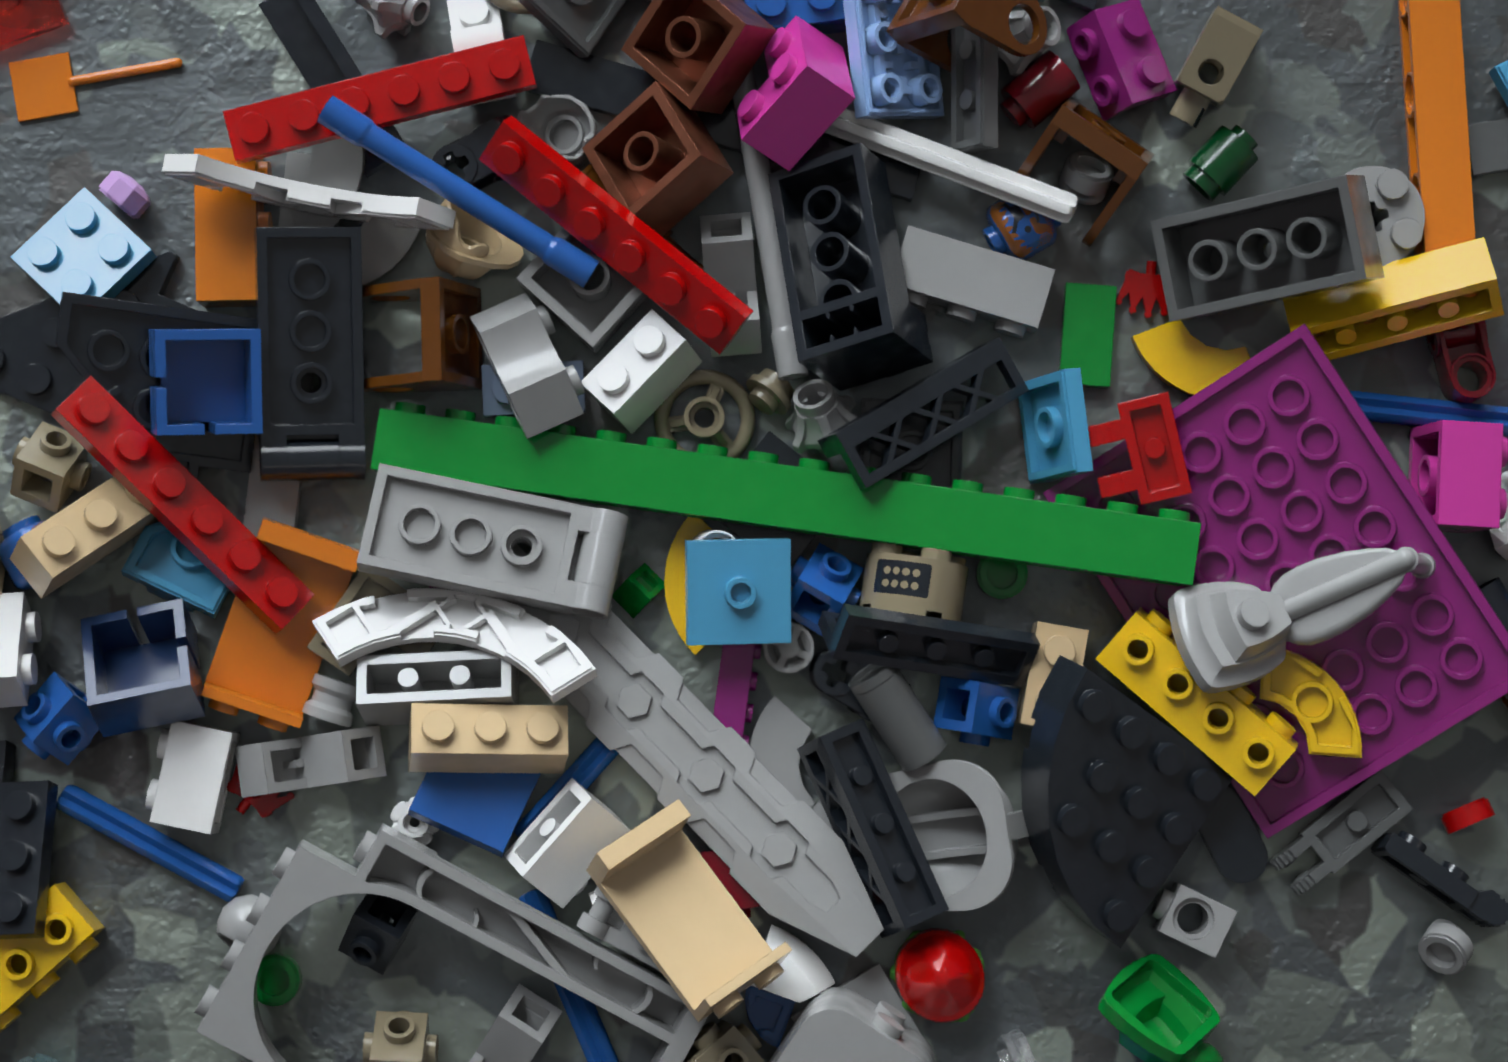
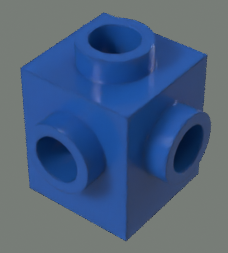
M821 543L817 546L810 560L800 556L791 570V586L793 587L791 591V618L823 636L818 625L822 611L840 613L844 603L856 604L862 591L855 588L854 585L864 568Z
M53 672L43 685L29 696L28 706H22L21 710L13 718L26 734L22 742L33 753L44 760L51 754L66 765H69L79 752L88 747L93 736L99 730L87 707L86 693L56 672Z
M941 676L933 723L937 728L959 731V742L989 747L991 737L1012 740L1020 689L1000 686L999 683Z

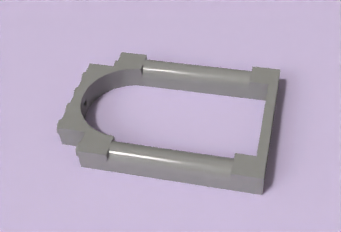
M382 823L376 835L367 830L352 857L360 862L358 868L303 839L296 851L286 847L271 875L280 879L270 897L260 893L245 920L254 925L245 943L235 939L220 967L229 971L219 989L209 985L194 1012L203 1017L197 1029L198 1033L251 1060L250 1062H287L272 1044L260 1016L257 981L262 958L276 934L304 909L332 897L359 893L381 895L402 901L661 1039L662 1042L650 1062H683L707 1019L705 1017L700 1022L695 1019L661 972L657 970L653 972L453 865L437 856L436 851Z

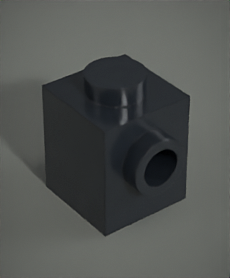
M366 894L350 920L338 951L351 957L356 963L367 966L383 975L405 941L418 913V909L390 897Z

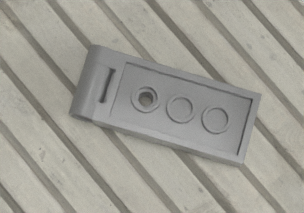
M379 463L357 558L358 571L447 590L488 596L510 603L568 615L573 613L587 618L607 619L629 517L614 510L594 508ZM524 543L531 548V552L527 556L519 557L513 553V547Z

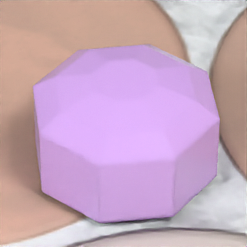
M111 171L99 185V190L133 219H139L151 205L149 195L145 189L132 177L120 171Z

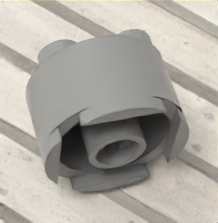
M1364 166L1344 174L1365 175L1372 216L1377 223L1375 231L1382 266L1405 258L1421 241L1425 225V209L1418 190L1408 180L1406 174L1395 168Z

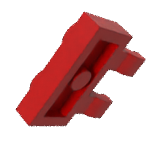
M1168 391L1118 403L1120 419L1088 426L1090 447L1126 439L1132 464L1131 470L1107 474L1097 478L1102 498L1138 490L1140 502L1143 505L1192 493Z

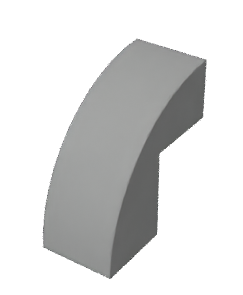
M750 212L700 216L704 271L753 310V313L720 355L710 347L711 357L762 353Z
M380 725L235 747L242 798L387 776Z
M519 983L469 1062H531L563 1011Z

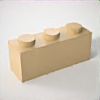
M113 476L21 536L10 560L42 599L142 533L145 526L157 523L159 520Z
M411 703L408 772L563 774L569 755L568 705Z

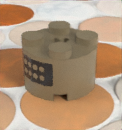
M882 542L872 543L871 553H867L860 606L961 622L969 571L968 567L965 566L966 559L952 556V552L941 549L921 548V555L917 556V553L903 551V547L900 545Z

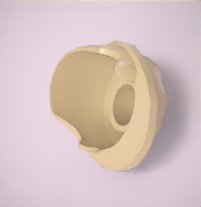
M445 199L441 203V206L456 211L453 229H426V244L436 266L441 271L451 274L453 278L477 279L491 269L508 270L518 266L524 254L523 248L448 200Z

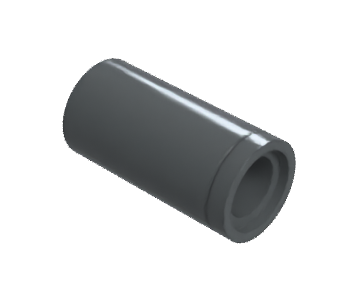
M869 664L850 679L848 683L850 690L903 771H912L927 764L944 750L946 741L899 668Z

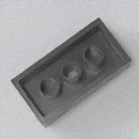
M1342 175L1150 221L1170 322L1194 320L1385 278L1365 175ZM1269 242L1271 243L1272 247L1270 256L1267 254L1266 250L1267 244Z

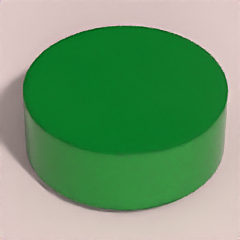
M980 559L976 568V581L979 588L987 596L999 600L1017 595L1024 588L1028 578L1027 565Z
M273 953L264 956L260 964L257 981L258 1001L268 1006H280L289 1002L298 994L302 985V972L299 965L293 958L285 954Z

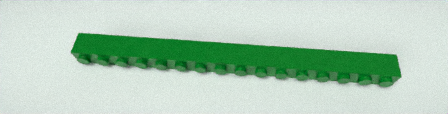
M398 401L395 404V410L383 408L379 410L370 468L378 472L379 463L536 496L868 543H890L900 545L903 548L921 550V548H935L950 551L953 555L1179 587L1193 586L1201 523L1190 522V512L1161 508L1159 509L1158 517L1138 514L1139 506L1130 503L1108 501L1106 510L1086 507L1087 498L1080 496L1056 494L1055 502L1034 500L1035 491L1029 489L1004 487L1003 495L983 493L984 484L953 480L952 488L931 485V476L902 472L901 481L881 479L868 488L860 490L851 472L848 474L829 471L830 462L816 459L800 458L799 466L778 464L779 455L766 452L749 451L748 459L727 457L728 448L698 444L697 452L677 450L678 441L659 437H647L646 445L626 443L627 434L609 430H597L596 438L576 436L577 427L559 424L527 439L515 417L496 416L495 424L476 422V413L446 409L445 417L426 415V406ZM866 467L869 473L877 469L872 467Z

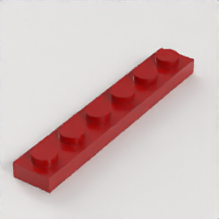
M524 35L225 110L223 115L235 161L237 164H242L342 138L317 122L322 109L332 96L337 97L366 115L378 127L383 128L536 89L537 85Z
M511 115L501 123L479 160L720 355L732 342L753 313V310Z
M92 376L87 378L52 412L51 416L275 634L280 632L315 595Z

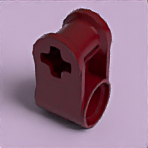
M1485 320L1425 335L1428 348L1434 359L1440 389L1444 397L1449 401L1474 403L1488 394L1494 387L1496 369L1488 344ZM1459 368H1468L1476 373L1479 384L1476 391H1468L1459 384L1457 380Z

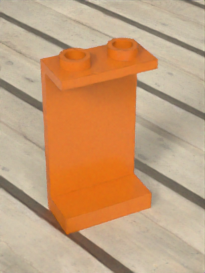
M263 517L256 538L315 595L277 634L267 627L235 595L205 679L201 696L210 698L208 707L214 710L237 716L239 709L258 714V724L280 732H287L289 725L299 729L303 721L302 709L310 696L314 674L318 673L323 659L307 648L317 633L312 621L332 611L348 589L352 574L357 569L359 549Z

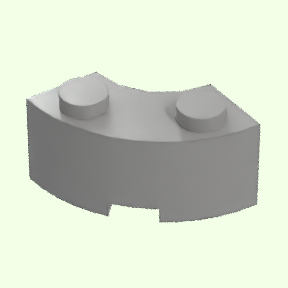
M525 292L470 316V320L495 375L497 374L507 401L527 439L584 414L577 397L585 393L583 384L573 365L564 367L549 338V335L556 331L544 304L535 307Z

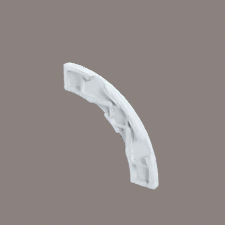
M165 154L162 172H165L167 176L219 192L222 191L223 187H230L251 194V200L353 221L369 223L371 217H382L396 221L395 225L398 227L449 230L453 229L456 215L455 210L420 197L369 194L313 185L252 171L200 154Z
M442 588L407 589V593L388 595L376 599L375 596L362 598L338 607L312 621L316 631L340 667L377 650L397 645L421 642L459 644L490 653L514 665L528 675L553 703L598 676L596 668L583 652L552 625L549 626L542 620L526 613L524 608L516 604L488 596Z

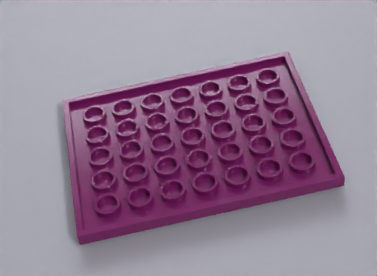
M1305 323L1173 408L1192 493L1141 505L1138 490L1102 498L1097 481L1099 476L1132 469L1126 439L1092 461L1093 471L1067 477L1043 492L1048 502H1055L1056 494L1074 495L1087 498L1086 507L1105 510L1107 509L1108 501L1135 504L1139 506L1138 514L1158 517L1159 509L1161 508L1190 512L1189 521L1201 523L1193 585L1211 582H1239L1254 585L1261 591L1270 592L1273 585L1283 574L1299 565L1320 557L1366 548L1398 550L1406 546L1413 548L1417 553H1427L1434 558L1436 568L1429 578L1420 579L1413 576L1410 572L1406 573L1402 584L1391 597L1371 615L1348 631L1315 645H1297L1286 642V650L1302 655L1319 665L1339 684L1347 695L1360 727L1362 758L1309 754L1306 733L1296 716L1278 703L1260 699L1261 679L1246 685L1256 696L1252 703L1267 716L1272 711L1282 716L1296 730L1292 738L1298 742L1296 751L1256 796H1253L1234 778L1231 781L1267 839L1508 693L1507 629ZM1096 575L1126 622L1140 607L1148 614L1152 609H1155L1170 621L1168 599L1178 590L1186 588Z

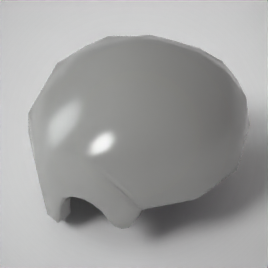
M569 94L541 95L531 108L521 110L517 116L518 121L574 166L580 164L587 157L582 147L597 135V123L587 105Z

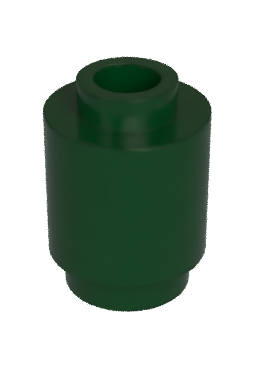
M1221 125L1188 160L1190 167L1183 173V176L1200 194L1210 201H1213L1219 194L1225 196L1258 161V157L1253 151L1258 144L1240 126L1235 125L1230 130Z

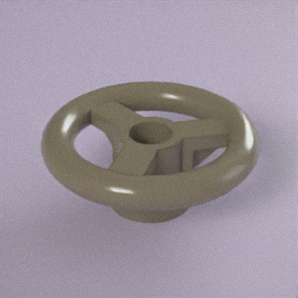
M694 370L655 410V432L659 438L675 440L672 433L689 431L698 438H710L716 446L728 448L727 457L738 458L747 449L754 434L756 420L754 406L750 402L749 394L745 388L731 376L716 370ZM696 385H710L706 396L697 397L689 402L685 408L684 415L669 417L674 401L682 392ZM724 391L735 400L740 413V427L734 441L722 429L725 422V413L720 401ZM702 410L710 411L715 417L713 424L707 428L699 427L695 423L696 414ZM677 443V450L687 451Z

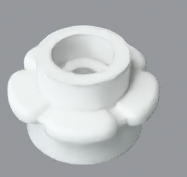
M414 797L410 798L408 802L400 801L391 812L390 818L393 821L391 828L426 846L432 841V835L438 832L439 829L420 821L417 827L411 826L410 820L413 817L408 815V811Z

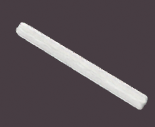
M847 108L824 132L853 144L861 142L871 151L1064 224L1070 222L1077 208L1078 197L1073 193L876 119H856L855 111Z

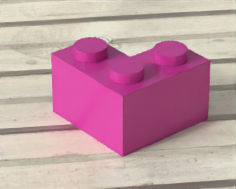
M797 15L785 28H778L765 47L764 55L769 78L758 90H751L745 95L737 111L741 140L788 171L794 167L855 99L843 47Z

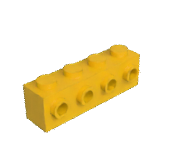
M1484 237L1392 261L1383 266L1385 278L1283 300L1290 332L1305 323L1329 360L1504 315L1497 277Z
M1140 607L1095 659L1253 796H1256L1296 751L1298 742L1292 738L1296 730L1278 713L1272 711L1267 716L1252 703L1256 696L1247 686L1218 693L1203 692L1194 681L1179 653L1174 635H1172L1170 621L1155 609H1152L1148 614Z
M66 882L54 884L49 888L44 938L0 939V1033L22 1014L17 1006L30 994L39 999L60 981L61 978L56 974V971L68 960L71 959L76 965L99 946L94 937L105 926Z

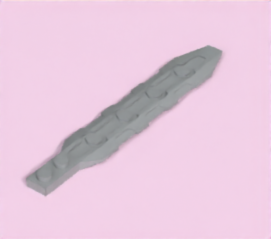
M518 545L513 547L512 551L515 555L519 557L527 556ZM516 604L524 608L526 613L561 631L583 652L596 668L598 675L596 678L564 697L586 719L585 726L610 751L616 750L658 793L657 800L664 807L678 799L691 814L686 824L730 868L729 874L769 915L855 957L884 930L843 840L804 801L798 802L755 758L756 751L732 727L726 728L683 684L684 678L660 653L654 654L612 612V604L610 605L607 619L587 618L573 613L568 615Z

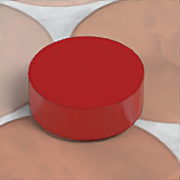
M1482 797L1442 814L1440 819L1449 835L1496 814L1489 799Z

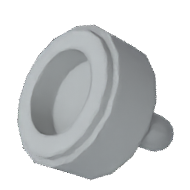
M1085 151L1074 152L1067 156L1061 171L1059 186L1060 189L1075 194L1078 197V203L1096 205L1105 198L1114 178V170L1108 161L1097 154Z
M1445 919L1433 921L1418 943V952L1425 964L1434 971L1445 975H1455L1463 971L1474 950L1473 943L1463 929Z

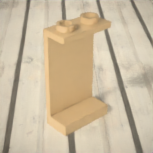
M678 799L597 852L586 871L695 1019L700 1022L713 1012L718 1019L731 1012L744 1001L740 993L752 984H755L761 990L776 980L784 972L780 964L792 949L787 942H784L772 951L683 832L682 828L691 814Z

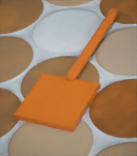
M69 52L10 62L9 69L18 122L79 112L75 86L179 68L182 66V60L180 58H172L73 76Z

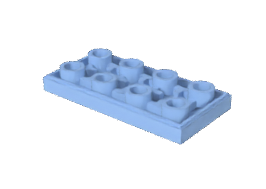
M843 0L851 81L855 95L854 109L856 119H935L945 116L939 66L902 47L886 32L903 0Z

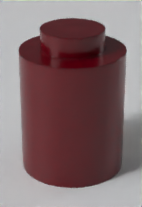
M1047 50L1028 66L1022 74L1015 77L1001 89V94L1005 100L1000 104V107L1017 127H1021L1025 123L1034 129L1080 89V84L1068 66L1055 53Z

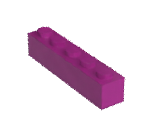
M762 644L723 645L713 715L726 728L732 727L748 743L749 736L743 735L745 722L751 723L754 705L747 703L749 690L756 691L758 672H752L753 659L760 660Z

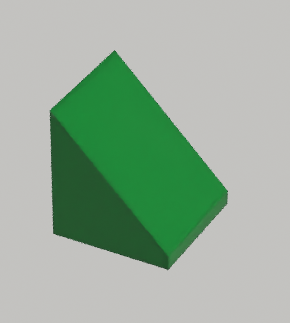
M644 563L623 582L612 598L634 619L665 588L664 581Z

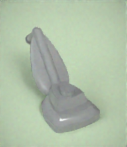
M1406 546L1398 550L1366 548L1320 557L1299 565L1283 574L1273 585L1270 592L1261 591L1254 585L1239 582H1211L1193 585L1178 590L1168 599L1171 629L1187 669L1203 692L1218 693L1233 690L1263 678L1280 665L1285 659L1287 641L1297 645H1315L1348 631L1385 603L1402 584L1406 573L1410 572L1413 576L1420 579L1429 578L1435 571V560L1427 553H1417L1413 548Z

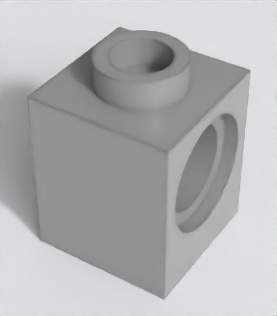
M1174 882L1171 890L1163 888L1160 891L1151 910V916L1157 918L1153 925L1154 929L1216 958L1238 911ZM1196 903L1202 911V922L1193 931H1183L1177 921L1178 913L1186 904Z

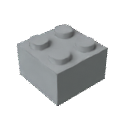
M562 228L555 237L563 238L600 261L586 286L582 288L547 266L538 256L531 261L516 279L529 295L540 305L544 304L550 314L596 354L648 296Z

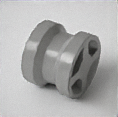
M791 622V643L763 645L764 657L768 664L776 671L785 674L797 673L804 669L812 660L815 650L814 641L809 631L802 625Z
M315 673L312 680L315 690L312 699L305 702L302 712L351 728L354 720L351 710L356 701V685Z

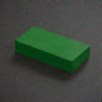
M1068 282L1064 285L1058 371L1081 368L1082 384L1086 388H1110L1117 286Z

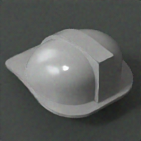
M954 759L926 764L912 771L901 770L888 773L948 905L949 910L947 911L974 910L996 900L1011 881L1014 864L1018 855V839L1028 837L1029 834L1023 811L1013 810L1008 795L995 778L985 769L974 763ZM819 799L813 807V811L833 830Z

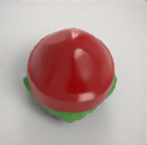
M930 928L922 931H913L899 947L895 955V963L889 970L890 978L896 982L898 992L903 999L902 1006L909 1012L935 1023L967 1021L979 1004L985 990L984 960L981 950L972 947L966 940L965 933L961 930L950 931L942 928Z

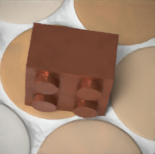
M652 0L621 50L690 110L722 114L777 30L742 0Z
M656 81L582 147L608 193L662 237L734 173L696 111L690 110Z

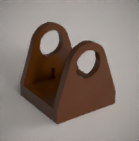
M903 0L886 30L902 47L951 73V52L947 42L950 29L961 26L1014 56L1025 57L1037 53L1043 47L1047 37V21L1038 0ZM1014 6L1023 8L1031 19L1033 33L1027 45L1016 40L1010 30L1009 15Z
M1071 97L1056 113L1017 173L1029 176L1054 139L1063 144L1068 135L1119 169L1113 180L1120 184V187L1081 241L1090 247L1154 154Z
M440 276L362 287V301L421 302L422 371L365 378L364 392L407 393L482 390V345L470 320V316L481 312L480 288Z

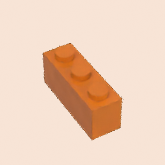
M194 148V154H200L231 165L272 175L270 161H263V158L237 164L232 148ZM194 184L196 302L205 308L255 307L254 228L273 227L271 212H264V203L251 200V194L230 187H223L222 191L219 192Z

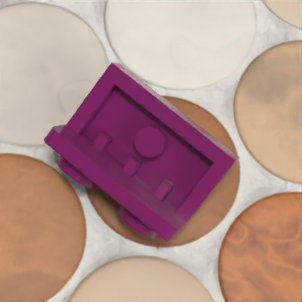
M1128 0L1093 10L1067 28V35L1071 42L1072 50L1079 61L1091 90L1092 98L1104 120L1112 119L1129 108L1166 98L1177 91L1140 0Z

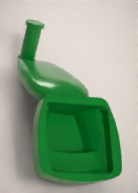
M1146 955L1123 968L1112 980L1101 997L1098 1009L1119 1031V1043L1144 1062H1224L1219 1051L1211 1044L1205 1042L1219 1024V1014L1200 989L1161 955Z

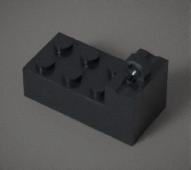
M860 142L796 164L790 171L784 168L768 174L798 362L822 379L828 381L839 391L881 378H888L904 373L907 370L933 363L926 317L909 303L885 163Z

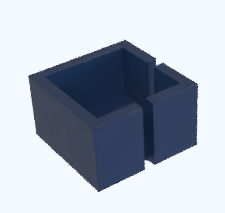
M182 598L136 607L137 617L150 642L147 644H142L127 610L80 619L87 707L103 737L206 716L204 696H201L203 689L202 677L198 670L201 669L197 630Z

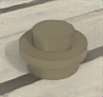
M764 368L760 374H752L746 381L747 388L750 391L748 398L761 412L767 415H772L773 412L784 415L791 408L790 400L793 398L795 391L787 380H778L777 372Z

